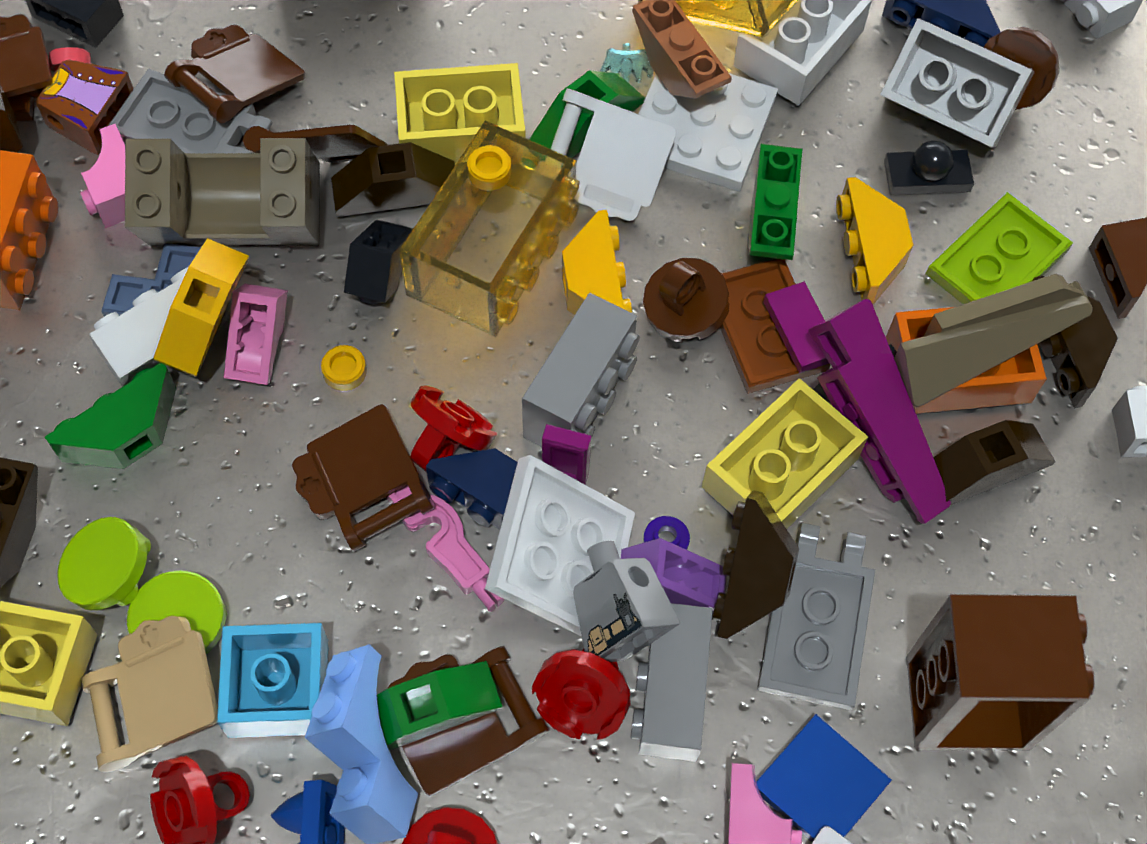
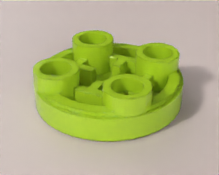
M117 517L101 518L84 526L69 541L59 561L57 579L62 594L69 601L86 610L95 611L109 608L115 604L119 606L130 604L138 594L137 583L142 576L147 555L151 549L150 540L141 534L137 528Z
M169 571L150 579L138 590L136 598L130 603L128 609L127 628L129 634H132L143 621H160L168 616L184 617L189 621L191 631L194 630L201 633L207 655L222 636V628L226 623L227 609L215 586L205 577L190 571Z

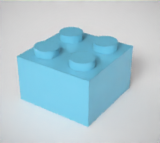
M322 623L223 626L217 723L228 738L300 736L306 734L312 717V709L318 700L328 666V638Z

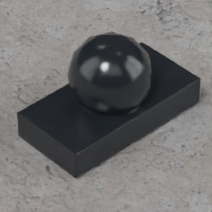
M933 140L924 142L915 152L886 153L884 164L890 195L971 192L974 186L968 150H951L946 144Z

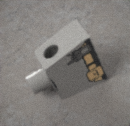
M603 541L588 548L587 553L594 572L578 583L573 591L585 652L593 653L609 662L625 661L680 625L678 616L648 560L645 558L620 559L614 541Z

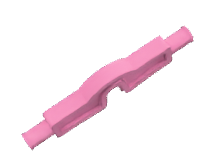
M407 485L386 498L391 504H394L412 493ZM430 494L435 508L425 514L418 511L403 519L402 522L407 530L415 532L431 523L441 525V529L425 545L429 557L453 579L464 594L467 595L473 591L489 612L494 611L495 604L499 607L504 602V599L485 590L490 571L489 567L464 538L462 522L452 506L443 499Z

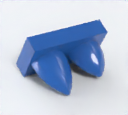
M322 779L304 781L303 792L287 799L271 814L272 819L278 825L288 831L301 834L300 843L298 844H344L345 827L330 815L337 792V785Z

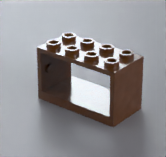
M950 594L906 656L914 749L1030 751L1084 705L1093 694L1095 679L1092 666L1085 663L1083 645L1087 639V622L1084 614L1078 612L1076 596Z

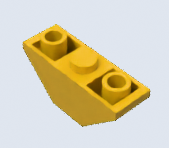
M850 177L846 180L842 195L837 196L836 212L838 219L845 222L844 250L846 255L852 256L854 267L851 272L854 292H860L861 300L869 299L874 305L904 269L913 248V241L905 209L858 178Z
M598 210L562 251L561 274L567 310L574 315L589 292L632 313L630 299H622L621 288L626 287L624 263L616 262L614 251H619L620 249L617 225L610 226L607 210Z
M206 239L189 265L170 307L153 358L154 361L197 377L232 298L233 291L236 289L249 260V255L211 239Z

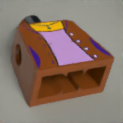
M74 60L63 61L52 76L53 83L50 86L27 93L29 96L37 99L36 105L45 124L50 129L93 154L99 155L102 149V137L99 129L109 126L134 90L128 72Z

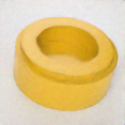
M491 145L482 146L474 150L467 161L469 180L477 188L486 191L497 190L505 186L511 178V159L508 153L500 147Z
M349 345L336 346L324 355L321 362L324 380L335 390L349 391L355 389L366 377L367 368L364 356L355 347Z

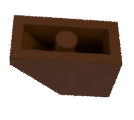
M1147 217L1102 225L1089 246L1090 253L1117 319L1127 317L1147 285Z

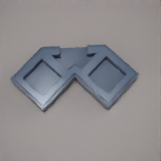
M164 244L155 279L112 274L101 310L103 316L105 317L113 312H117L120 316L134 307L132 302L141 294L151 289H155L158 293L171 285V278L181 270L189 267L201 247Z

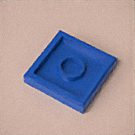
M815 714L756 782L762 798L785 819H793V826L797 830H801L802 834L813 842L820 830L827 826L845 837L892 779Z

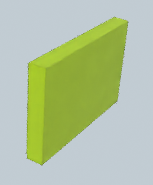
M1007 192L931 263L925 274L959 302L966 304L1032 282L1034 277L1043 276L1069 251L1073 242Z

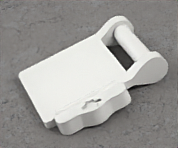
M566 88L563 101L567 103L547 158L542 157L539 169L579 183L575 194L576 200L580 204L590 206L596 213L598 210H607L608 217L617 216L628 221L634 220L641 206L648 207L652 203L676 136V128ZM582 108L593 111L594 115L576 166L572 168L563 163Z

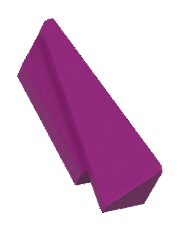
M869 299L861 300L808 329L810 335L833 367L819 375L817 379L832 406L868 436L860 455L882 494L893 503L902 499L908 501L917 517V521L921 524L927 523L949 508L951 501L946 502L945 485L872 302Z

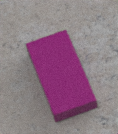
M805 281L765 294L763 302L799 374L829 364V361L808 331V329L824 321V318Z
M546 424L542 436V461L586 485L590 467L592 435Z

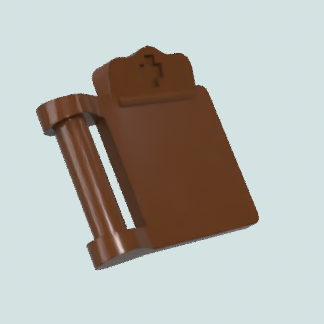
M23 14L11 17L0 16V85L6 97L9 98L50 86L53 83L41 28L38 26L33 27L27 16Z
M234 24L226 28L209 29L202 38L192 42V60L177 59L167 66L164 73L165 78L172 85L185 88L207 106L209 114L219 123L228 122L243 107L298 83L305 78L304 69L258 34L248 35L241 26ZM198 72L201 73L227 95L219 96L195 75Z
M340 125L275 133L260 126H252L245 132L243 137L246 149L254 153H260V138H305L317 159H322L326 162L352 161L367 148L387 145L386 142L356 125Z
M383 404L368 410L313 440L307 445L308 453L297 457L292 463L293 470L297 476L296 491L309 504L311 511L318 519L326 520L336 515L342 533L353 552L366 546V539L418 511L425 514L435 508V504L413 463L389 410ZM409 486L412 494L356 523L352 515L401 488Z
M504 646L487 652L471 664L487 661L491 674L520 729L507 736L496 713L492 712L402 746L423 791L428 796H433L549 732L544 719L536 718L508 665L511 657ZM449 654L442 655L431 662L415 663L405 676L393 681L388 688L433 671L458 667L459 665L456 659Z

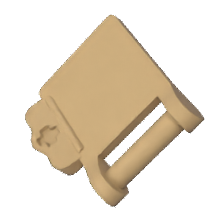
M168 616L160 621H143L132 634L120 639L118 650L122 659L121 662L90 672L81 678L84 692L90 693L101 749V753L96 758L98 769L101 772L122 769L141 756L217 724L218 706L202 635L197 631H191L190 623L184 617ZM117 683L129 744L123 746L120 745L110 689Z

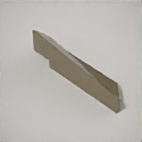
M1055 273L934 314L924 337L901 343L894 360L912 405L920 407L1087 318L1092 314L1093 307L1078 281L1068 284L1062 275Z

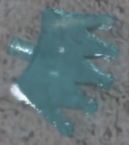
M629 43L623 44V51L609 48L600 69L603 72L608 70L611 73L620 74L621 72L623 79L628 83L631 73L635 76L636 82L640 83L642 70L647 73L648 78L653 77V70L645 49L630 51L631 45Z

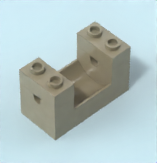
M260 138V153H184L172 139H126L125 228L149 246H164V244L203 246L207 238L225 246H320V162L305 138Z

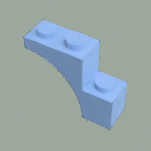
M370 644L332 656L326 669V677L318 700L313 706L312 717L304 738L343 770L337 785V792L330 815L365 844H379L407 836L418 792L399 771L385 742L377 706V676L382 655Z

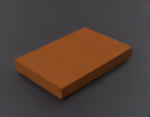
M776 258L722 273L729 291L730 306L729 313L720 329L747 394L829 370L830 363L799 374L763 302L765 294L795 285L785 259Z

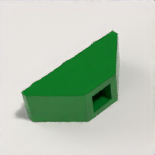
M589 70L566 87L631 112L640 107L645 101V97L618 73ZM566 88L559 92L529 139V145L544 158H547L567 103L563 101ZM582 108L563 164L581 152L594 115L593 111Z
M767 144L760 145L750 214L749 255L793 260L802 161L801 148Z
M159 363L153 368L140 371L125 386L114 393H107L101 396L92 407L75 418H68L59 423L53 432L45 436V439L60 461L125 469L162 445L176 392V386L167 367Z
M487 661L433 671L387 688L377 694L380 724L389 751L503 709Z

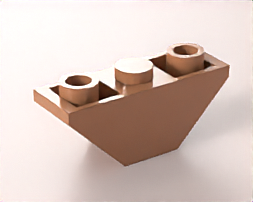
M645 0L632 6V12L650 66L671 95L696 99L731 83V75L675 0Z

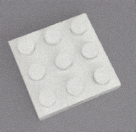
M656 74L639 114L676 128V136L664 168L740 192L776 101L778 88L730 74L732 77L731 83L695 99L671 95Z
M532 455L519 458L485 590L582 636L573 591L578 583L594 572L587 550L597 543L614 541L619 558H621V550L627 548L629 544L635 512Z

